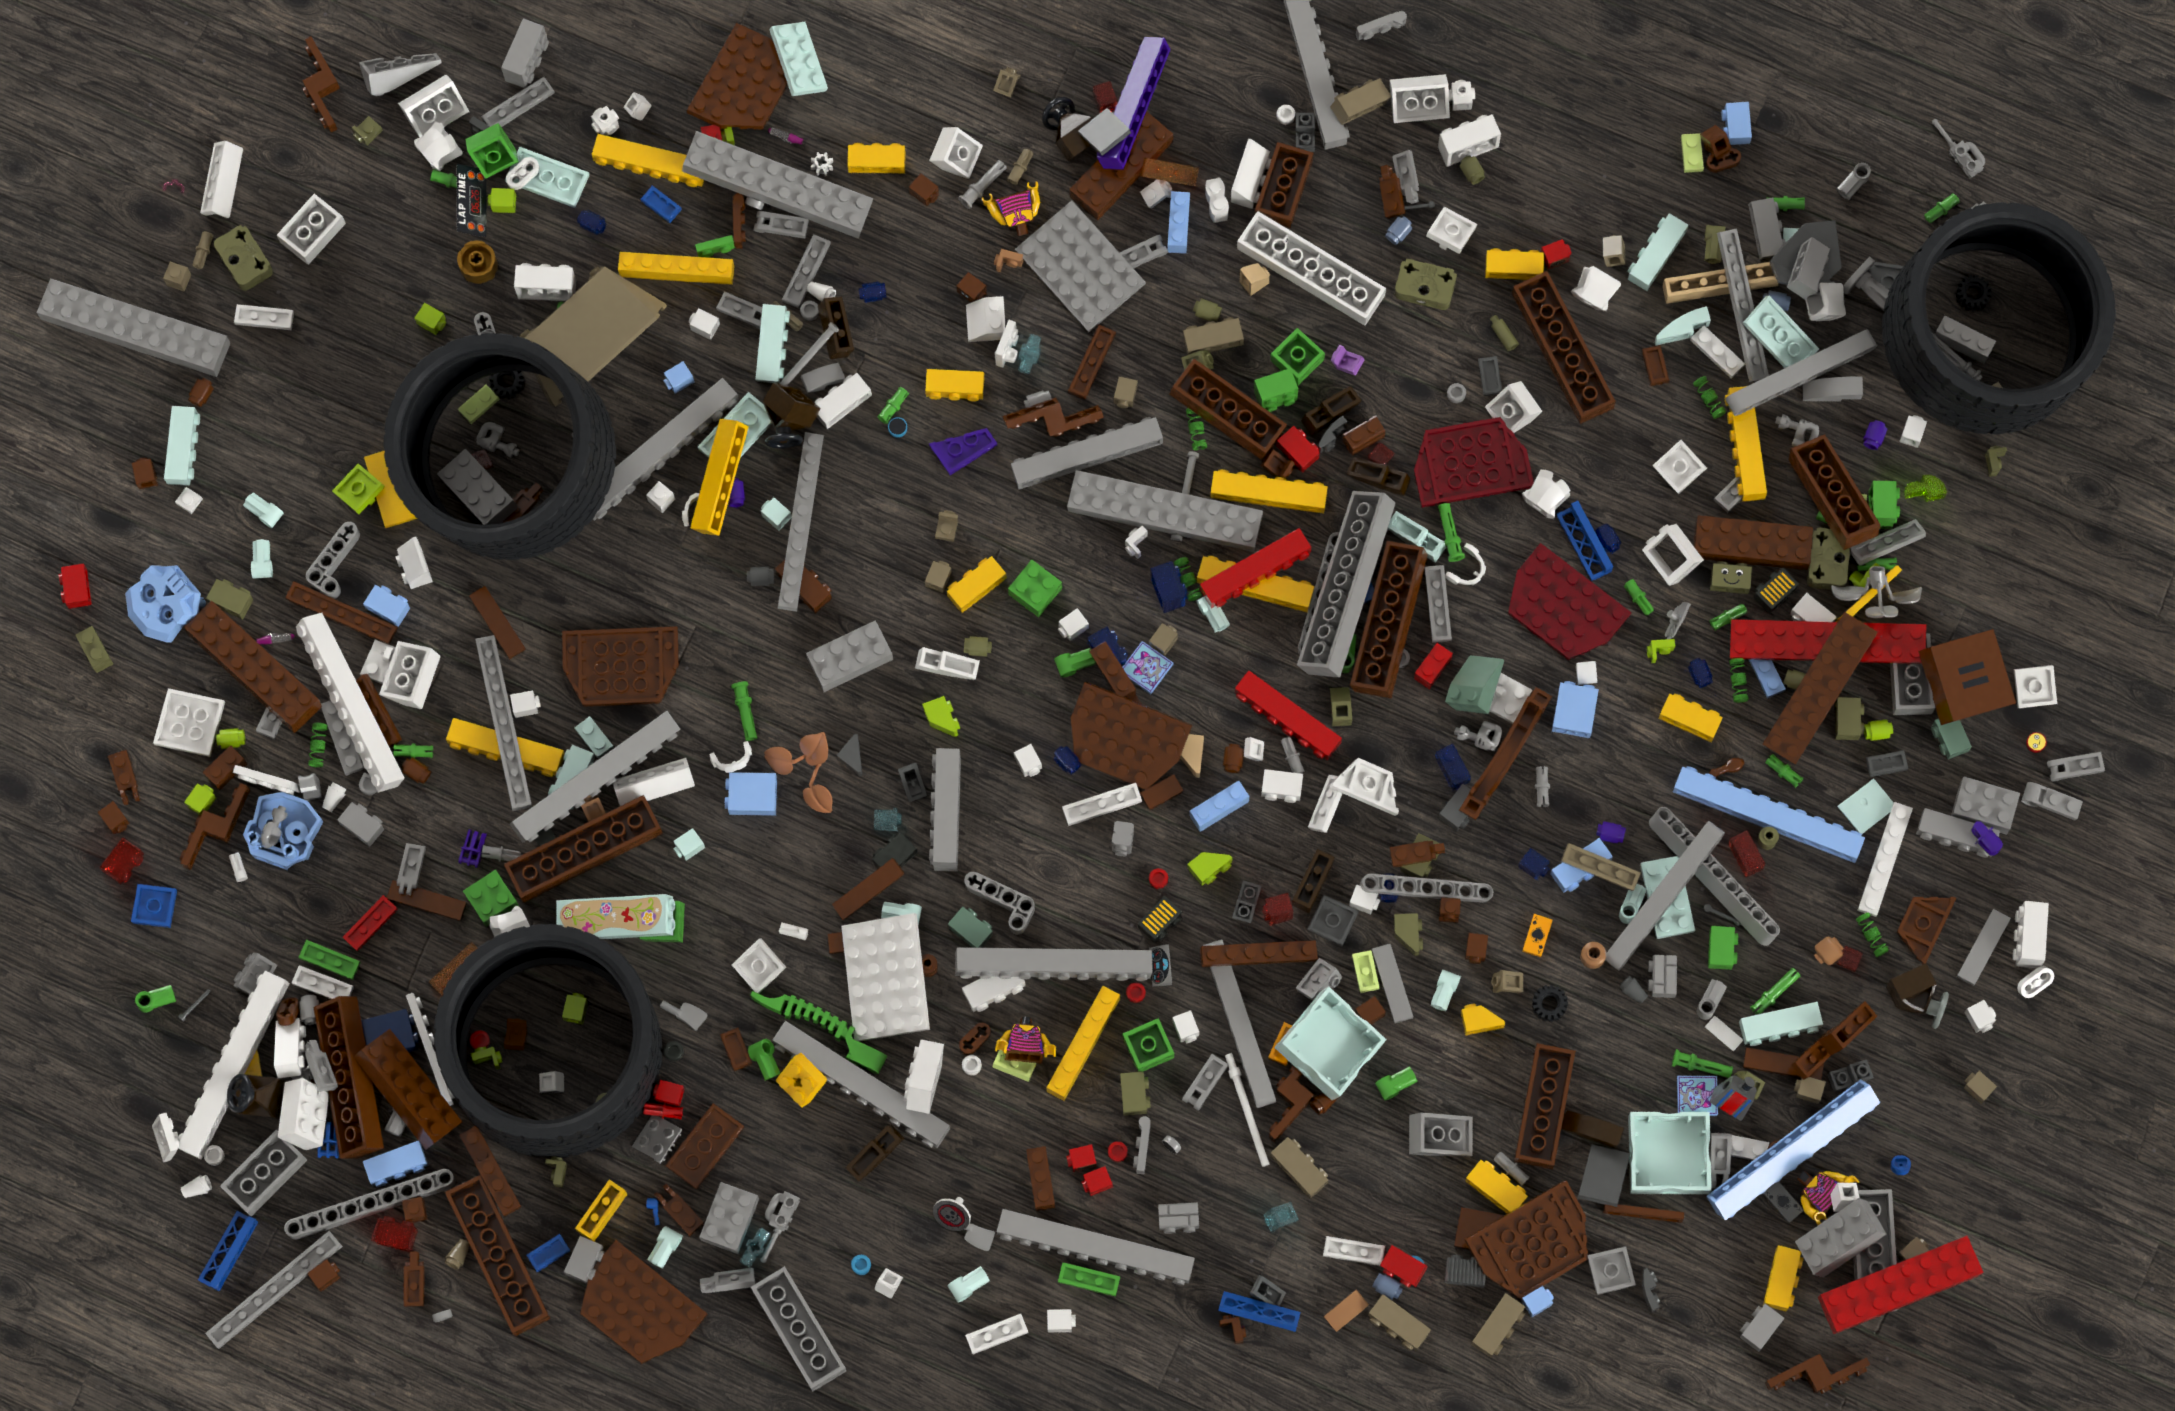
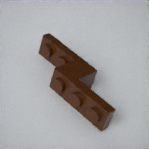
M310 36L305 39L307 46L304 48L309 57H314L315 62L313 64L318 72L302 80L305 86L302 90L307 98L311 97L313 102L310 104L315 113L319 112L322 116L319 120L324 129L328 127L332 133L337 130V127L321 98L340 89L313 38Z
M1056 397L1002 416L1006 427L1011 429L1018 428L1025 422H1035L1039 420V417H1042L1046 431L1049 436L1054 437L1062 435L1064 431L1070 429L1077 430L1084 424H1093L1104 418L1102 410L1098 405L1064 417Z
M1105 641L1090 650V655L1109 683L1110 692L1142 704L1136 696V688L1107 642Z
M240 783L239 787L234 789L232 794L233 801L225 810V818L203 810L202 815H198L195 822V831L191 832L188 838V847L182 851L180 856L181 865L184 868L192 869L206 835L228 843L250 793L247 785Z
M1866 1001L1862 1002L1839 1025L1826 1031L1791 1065L1801 1078L1805 1080L1831 1055L1844 1049L1877 1015Z
M1294 1065L1289 1070L1291 1074L1287 1078L1283 1077L1276 1085L1278 1087L1277 1094L1293 1107H1288L1281 1115L1284 1118L1279 1123L1276 1121L1270 1127L1269 1131L1271 1133L1269 1138L1274 1142L1291 1125L1314 1096L1298 1082V1079L1303 1074Z
M474 1126L460 1134L459 1136L503 1216L505 1217L521 1208L518 1199L480 1130Z
M1818 1354L1767 1380L1765 1384L1768 1390L1774 1388L1776 1391L1785 1386L1784 1382L1790 1379L1794 1382L1802 1378V1373L1804 1372L1814 1393L1821 1392V1394H1824L1832 1389L1831 1385L1837 1382L1839 1385H1842L1850 1380L1849 1376L1853 1374L1860 1376L1867 1372L1866 1368L1870 1363L1866 1357L1831 1375L1821 1355Z

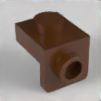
M1272 449L1261 463V466L1275 477L1285 478L1292 473V467L1295 462L1292 460L1288 461Z
M507 1019L504 1049L524 1051L527 1037V1021Z
M1234 1315L1223 1316V1320H1219L1220 1327L1232 1325L1235 1344L1243 1343L1246 1331L1245 1326L1240 1325L1239 1317H1234Z

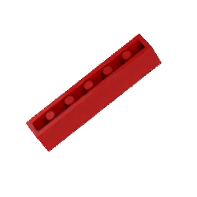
M1298 528L1200 584V591L1211 609L1215 606L1219 608L1229 598H1237L1242 595L1243 590L1255 588L1260 584L1259 581L1265 578L1268 580L1274 577L1277 571L1290 568L1293 562L1298 559L1300 561L1306 559L1310 555L1309 553H1311V546L1301 529Z
M1248 671L1235 687L1237 699L1243 703L1248 702L1256 713H1263L1267 716L1266 719L1271 724H1278L1283 728L1282 731L1290 737L1292 735L1296 737L1300 745L1314 750L1313 753L1318 758H1325L1328 761L1341 744L1342 738L1251 671Z

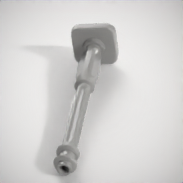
M1869 257L1843 286V291L1845 294H1849L1855 286L1858 289L1861 288L1874 303L1884 310L1889 290L1877 280L1871 278L1872 275L1869 271L1875 261ZM1933 334L1942 352L1957 368L1975 380H1981L1980 370L1976 371L1973 369L1971 362H1965Z

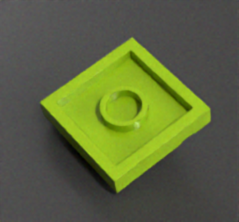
M357 464L332 492L357 514H360L368 505L371 506L376 501L375 497L385 486L361 465Z

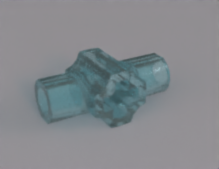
M1030 334L1027 344H1022L1018 360H1021L1018 371L1030 374L1032 365H1037L1041 353V348H1038L1041 337Z
M760 1227L754 1239L747 1241V1250L740 1259L743 1265L750 1268L757 1256L763 1255L765 1251L763 1247L771 1233ZM758 1244L759 1250L752 1252L751 1246Z

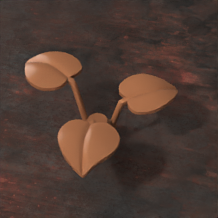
M824 732L804 736L800 740V749L804 755L795 760H791L792 755L790 751L783 747H772L764 752L765 759L770 767L781 775L791 773L793 770L792 764L806 758V762L809 765H815L816 767L809 783L810 788L803 790L804 800L812 809L818 812L831 813L833 811V800L829 790L822 785H813L819 767L828 758V744Z

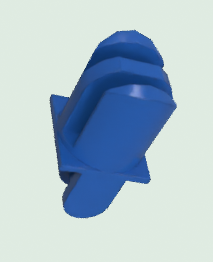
M327 1122L326 1138L324 1139L323 1137V1145L327 1147L326 1150H322V1146L318 1147V1158H321V1156H326L327 1158H330V1156L339 1157L335 1127L334 1140H332V1122ZM331 1146H335V1150H330Z

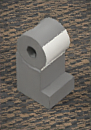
M315 773L308 776H298L304 800L309 801L322 798L320 780Z

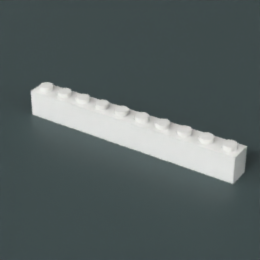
M318 613L302 618L296 626L297 634L301 637L305 650L310 655L314 668L318 671L322 684L326 687L330 700L334 703L338 716L343 721L346 732L351 737L355 750L359 753L363 766L371 777L372 784L376 787L378 793L398 787L404 780V776L323 614Z
M264 971L258 977L257 987L249 995L247 1001L249 1003L246 1009L241 1011L239 1015L240 1021L237 1027L232 1029L230 1033L231 1039L228 1045L226 1044L221 1051L222 1057L214 1065L213 1075L210 1080L206 1081L203 1088L204 1093L201 1098L197 1099L194 1106L195 1111L193 1115L188 1117L184 1133H181L178 1137V1149L202 1160L204 1152L209 1146L228 1108L227 1089L230 1081L237 1074H245L290 984L285 979L267 971ZM241 1080L235 1084L233 1090L238 1088Z

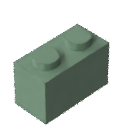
M1939 719L1933 722V727H1931L1932 733L1935 738L1938 737L1940 751L1942 755H1946L1947 759L1970 751L1972 746L1960 720L1944 725L1940 724Z
M962 906L948 923V928L972 948H982L993 935L992 926L985 920L981 922L976 918L977 914L972 909H965Z

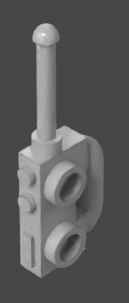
M1933 119L1932 124L1935 125L1949 144L1950 156H1953L1954 161L1959 164L1969 179L1983 171L1985 158L1976 145L1971 142L1964 143V141L1956 144L1941 127L1938 120ZM1970 150L1977 160L1974 161L1967 152Z
M786 1191L775 1194L766 1209L765 1218L769 1222V1226L774 1227V1234L762 1258H760L762 1263L767 1261L766 1259L778 1234L788 1230V1223H791L793 1219L791 1217L799 1205L800 1198ZM780 1202L782 1206L778 1215H775L773 1213Z

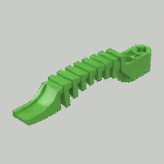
M752 991L751 998L755 1002L780 1015L785 1004L788 1003L784 1013L786 1019L790 1020L794 1007H797L794 1013L796 1019H800L804 1010V1020L809 1021L813 1014V1023L818 1024L821 1018L820 1024L822 1028L826 1029L827 1024L830 1023L828 1033L833 1035L835 1029H837L835 1040L839 1042L841 1038L846 1040L849 1048L846 1059L868 1071L879 1074L887 1055L853 1039L855 1028L850 1026L848 1030L847 1022L843 1020L840 1022L839 1018L836 1016L832 1017L830 1012L825 1011L824 1013L822 1008L818 1006L815 1008L814 1004L810 1002L806 1004L805 1000L801 998L797 1000L794 995L790 997L784 994L778 998H767Z

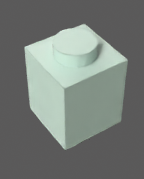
M775 498L771 501L767 500L761 507L762 517L778 531L792 518L791 512Z
M693 828L674 840L676 846L673 848L679 858L683 856L686 861L705 848L704 843Z

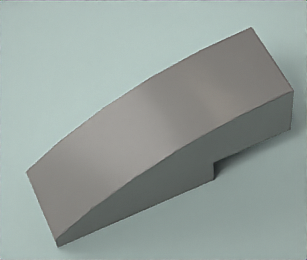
M1862 376L1824 378L1802 384L1803 401L1841 402L1842 399H1861L1863 396Z

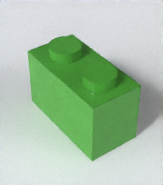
M1711 926L1709 930L1708 968L1732 970L1733 965L1737 964V952H1734V945L1738 944V933H1735V927Z

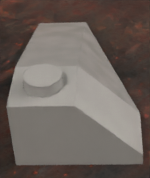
M434 53L413 55L411 59L399 56L395 57L393 61H384V58H376L359 62L369 93L374 96H381L441 64V59Z

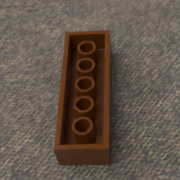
M1146 111L1124 169H1104L1099 160H1097L1069 189L1070 198L1098 221L1173 143V133Z
M1196 359L1191 361L1169 393V395L1261 460L1264 459L1287 426L1282 420Z
M1824 434L1791 448L1789 462L1843 550L1877 537L1880 523L1826 435Z
M1698 515L1695 525L1694 548L1704 560L1808 570L1811 559L1813 527Z
M388 1029L354 1056L358 1064L425 1150L462 1123V1120L391 1029Z
M1539 1043L1536 1044L1514 1162L1553 1170L1576 1051Z

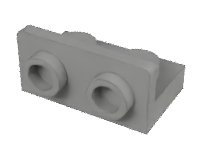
M259 953L248 955L244 962V969L242 972L239 971L234 978V987L250 995L257 987L258 977L264 971L273 974L277 965Z
M1319 958L1297 985L1296 990L1313 1001L1322 990L1327 987L1333 990L1338 986L1342 976L1335 967Z

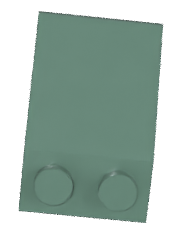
M1470 655L1451 682L1445 702L1458 711L1489 714L1504 660Z

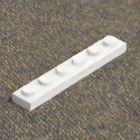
M1897 802L1893 803L1857 911L1869 912L1871 916H1877L1913 808Z
M414 993L406 995L440 1093L450 1106L454 1105L452 1099L455 1097L445 1083L440 1072L441 1069L438 1066L433 1047V1033H428L427 1026H430L426 1015L422 1016L420 1011L423 1008L420 997L416 998Z

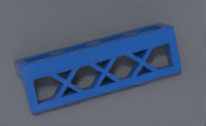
M1579 501L1571 503L1570 508L1557 513L1556 516L1591 582L1612 572L1613 565ZM1572 512L1575 518L1574 524L1565 523L1563 516ZM1574 529L1583 533L1582 541L1573 538ZM1583 546L1591 548L1593 552L1591 558L1582 555L1581 550ZM1591 563L1599 564L1603 571L1593 575L1590 570Z
M239 1211L235 1213L198 1281L218 1292L221 1290L258 1224L256 1219L246 1216ZM239 1217L246 1221L241 1230L237 1231L235 1224ZM235 1235L236 1239L232 1246L227 1248L225 1241L228 1237ZM226 1252L223 1262L217 1266L216 1257L218 1254ZM216 1270V1274L211 1282L204 1279L208 1272Z
M1225 1291L1218 1310L1296 1332L1301 1313Z

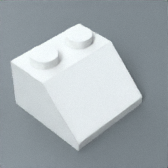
M958 127L943 128L929 161L944 171L969 179L983 145Z
M1003 296L986 297L967 304L968 342L1001 340L1005 330Z
M1521 381L1509 384L1485 406L1492 418L1501 417L1513 433L1531 423L1543 412Z
M413 537L397 549L399 555L395 556L398 566H403L405 572L401 574L405 584H409L411 589L433 582L417 537Z

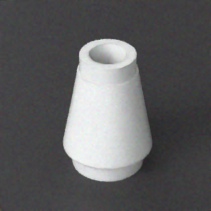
M812 281L807 286V292L821 302L824 298L836 296V290L832 286Z
M332 782L331 786H328L322 807L332 812L346 795V789Z
M199 1175L181 1187V1192L184 1198L208 1193L212 1189V1185L207 1175Z

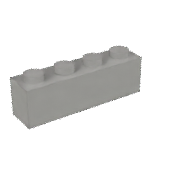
M1927 808L1923 810L1916 832L1917 835H1920V838L1929 841L1934 839L1944 846L1954 845L1964 852H1969V850L1977 852V855L1987 858L1990 856L1978 843L1975 844L1977 838L1971 832L1975 823ZM1992 829L1999 837L2000 830Z

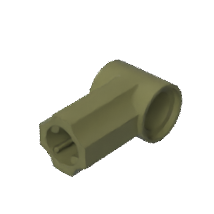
M1706 225L1704 261L1711 264L1721 262L1722 255L1717 233L1725 231L1726 227Z

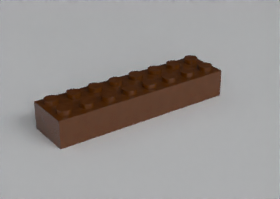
M1548 271L1513 286L1512 295L1579 424L1614 409L1616 401Z
M1391 541L1386 542L1350 683L1354 692L1392 698L1428 556L1424 547Z
M213 601L208 603L184 626L189 637L293 733H296L322 707L319 699Z
M1844 612L1766 737L1763 745L1796 765L1878 632Z
M642 795L505 863L504 866L524 903L663 833L645 796Z
M338 996L315 1006L314 1013L321 1051L323 1053L326 1052L338 1084L335 1090L328 1092L340 1159H358L383 1149L384 1145L372 1080L354 1058L366 1046L357 996Z
M479 1175L446 1191L445 1194L513 1335L517 1336L551 1319L482 1176Z

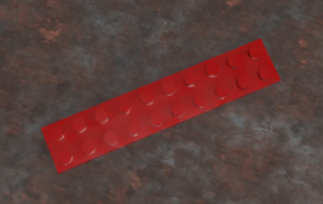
M1731 620L1730 659L1814 661L1838 622ZM1864 623L1878 633L1860 662L1922 664L1918 651L1926 649V624Z

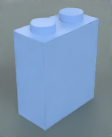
M1570 681L1560 682L1552 732L1590 738L1599 689H1595L1592 685L1578 686Z
M729 772V778H726L725 788L729 790V797H725V809H728L729 815H776V773Z

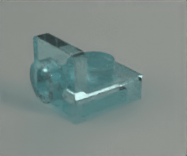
M898 808L874 811V830L898 831V825H901L902 814L898 813Z
M1291 1202L1271 1208L1264 1214L1265 1223L1271 1232L1299 1220Z

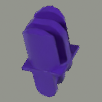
M1975 822L1971 829V832L1977 838L1975 844L1978 843L1990 856L1997 855L2003 846L2001 839L1993 832V827L1988 830L1982 822Z
M468 829L464 846L461 847L459 864L463 862L467 863V866L471 864L475 865V868L479 867L487 833H482L479 841L480 833L475 831L472 837V830ZM465 853L469 854L468 858L464 857ZM473 855L477 856L476 860L472 859Z

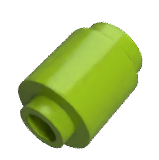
M1887 719L1870 721L1868 724H1864L1866 740L1888 739L1890 734H1893L1892 723H1888Z
M244 729L220 730V734H216L217 745H221L222 749H227L230 746L237 748L245 745Z

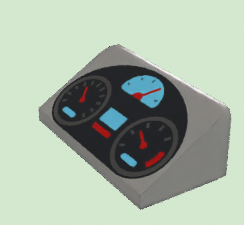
M1169 944L1149 948V950H1152V987L1172 985Z

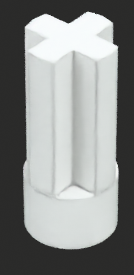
M237 852L229 855L236 881L242 882L247 880L248 877L240 854Z
M781 923L779 933L806 940L808 929Z

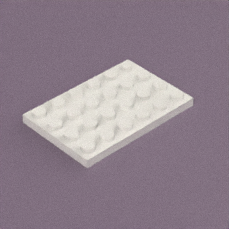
M911 913L843 925L842 935L852 1026L855 1028L853 1033L854 1039L860 1042L930 1030L917 914Z

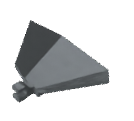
M1836 220L1804 223L1770 260V266L1778 283L1788 285L1801 244L1811 237L1830 248L1828 253L1829 259L1824 265V274L1819 283H1835L1831 282L1830 279L1842 268Z

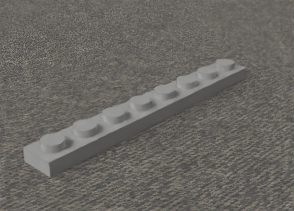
M1736 228L1719 232L1717 237L1749 382L1764 379L1769 374L1762 344L1743 324L1744 320L1754 310V305Z
M328 1231L205 1334L220 1349L307 1277L309 1271L330 1258L343 1246Z

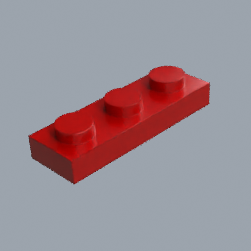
M383 895L342 938L358 952L398 908Z

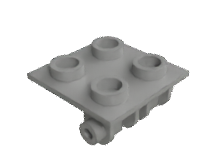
M652 1115L632 1147L661 1164L662 1161H665L668 1151L671 1152L672 1149L670 1147L675 1146L674 1143L681 1136L682 1129L659 1116Z

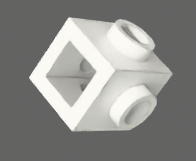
M1458 80L1452 83L1451 90H1449V101H1452L1453 111L1472 109L1475 89L1471 88V82Z
M607 106L597 109L591 116L593 121L591 125L596 133L600 132L601 135L608 136L619 128L618 115L613 109L610 111Z

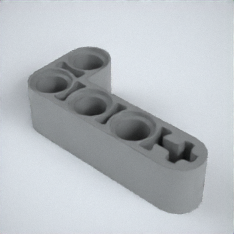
M345 522L306 572V579L309 585L319 593L333 599L340 595L341 588L331 575L360 537L359 530L353 522ZM336 545H343L340 551L334 550ZM325 560H332L330 565L323 566ZM314 575H320L317 581H311V578ZM330 585L336 586L332 592L326 591Z
M969 872L964 879L965 888L969 892L1011 911L1012 914L1008 921L1010 931L1016 935L1024 933L1035 911L1033 899L977 872ZM976 879L977 884L974 883L973 886H971L970 881ZM994 887L996 892L994 894H987L986 889ZM1006 895L1014 897L1013 901L1009 903L1005 902L1003 898ZM1029 903L1031 908L1028 911H1024L1020 908L1021 905ZM1015 920H1020L1023 925L1020 928H1015L1012 926V923Z

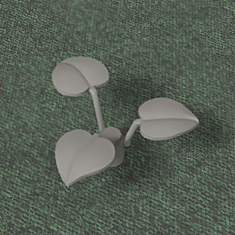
M1874 566L1869 569L1870 577H1867L1865 588L1858 586L1837 587L1832 585L1834 596L1844 601L1860 599L1861 595L1867 593L1869 585H1872L1873 589H1877L1879 607H1870L1865 610L1866 616L1870 618H1890L1898 615V609L1895 606L1882 605L1881 589L1884 585L1889 594L1888 599L1899 604L1918 602L1922 593V587L1892 593L1887 582V576H1885V568L1881 566Z

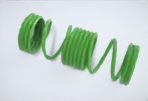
M1703 376L1694 381L1693 385L1695 387L1700 386L1698 393H1703L1701 398L1707 406L1708 403L1716 400L1718 396L1714 390H1711L1713 388L1699 392V389L1709 382L1706 381V376ZM1719 402V403H1717V404H1714V405H1711V406H1707V407H1713V406L1716 407V406H1717L1718 404H1720L1721 402ZM1721 407L1713 413L1711 412L1713 408L1710 410L1714 419L1726 413L1725 407Z
M1186 409L1187 416L1188 414H1193L1192 410ZM1200 416L1190 417L1191 419H1190L1189 421H1191V420L1194 419V418H1201V417H1200ZM1188 421L1189 432L1194 434L1192 437L1205 433L1202 432L1204 431L1202 421L1192 423ZM1191 437V440L1194 441L1192 444L1193 450L1207 448V443L1204 442L1206 441L1205 439L1196 441Z
M1187 557L1177 559L1174 562L1175 568L1182 569L1181 571L1191 567L1177 568L1189 563ZM1180 572L1178 574L1185 589L1197 582L1192 572L1183 576L1180 575ZM1199 588L1196 589V590H1193V591H1186V590L1184 589L1185 592H1191V593H1193V592L1199 590ZM1197 592L1189 597L1187 596L1188 601H1194L1199 599L1202 594Z
M1743 658L1729 660L1730 665L1735 666L1732 669L1745 666L1734 665L1744 663ZM1731 669L1730 672L1733 673L1731 675L1732 685H1745L1747 683L1746 673H1734ZM1733 688L1734 690H1737V692H1735L1734 694L1741 691H1747V689L1739 690ZM1733 694L1734 702L1739 703L1749 700L1747 694L1736 696Z
M313 723L312 728L318 731H326L327 724ZM312 729V732L317 735L311 737L310 750L314 752L310 754L324 753L326 742L323 740H313L312 738L326 735L318 734ZM309 754L314 759L308 761L309 766H323V763L319 762L324 761L323 759L314 758Z
M1868 912L1859 916L1856 920L1858 925L1868 924L1863 928L1862 932L1867 941L1876 939L1870 947H1880L1873 952L1875 957H1878L1888 952L1889 949L1888 946H1885L1886 943L1872 947L1882 936H1879L1881 933L1877 927L1864 931L1874 921L1859 924L1871 916Z

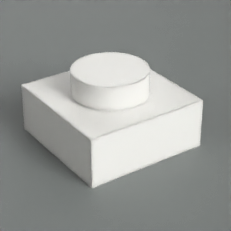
M186 487L175 503L192 514L203 498Z
M1252 737L1245 738L1244 757L1255 761H1263L1264 742Z

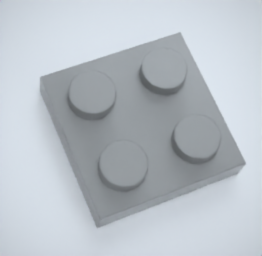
M1626 1247L1587 1255L1597 1295L1636 1286Z

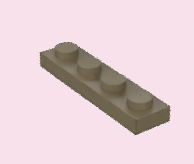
M1570 843L1567 844L1561 859L1562 863L1631 891H1634L1641 872Z

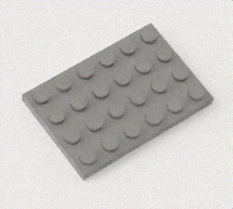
M1070 201L1015 248L1017 253L1023 254V259L1088 333L1146 284L1142 277L1073 201Z

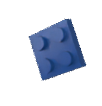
M137 884L131 922L134 924L171 928L177 889Z

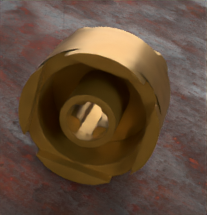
M478 240L470 241L464 245L457 256L460 271L468 282L481 284L495 277L498 267L497 259L493 249L485 242Z

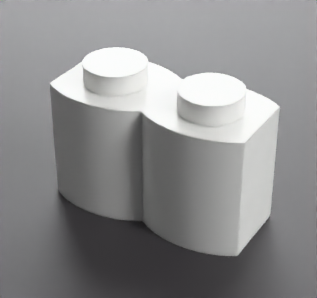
M1221 178L1207 180L1205 195L1209 203L1210 217L1214 223L1227 221L1229 205L1225 197L1224 183Z

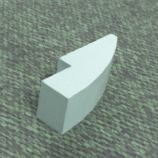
M1707 306L1695 309L1672 321L1656 336L1655 346L1691 338L1695 329L1702 328L1703 326L1708 327L1711 320Z
M1397 511L1390 519L1387 528L1406 544L1424 547L1428 554L1427 558L1436 563L1446 549L1444 541L1430 534L1428 529Z

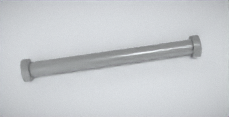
M830 322L828 329L779 384L787 386L832 334L839 331V328Z
M1189 451L1187 455L1189 460L1182 493L1188 495L1190 493L1196 458H1199V453ZM1171 535L1172 540L1182 541L1183 537L1181 535Z

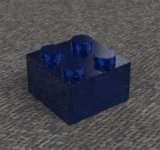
M1172 561L1150 568V579L1163 613L1184 607L1185 600L1188 599L1186 586L1184 583H1180V570L1178 566H1174Z

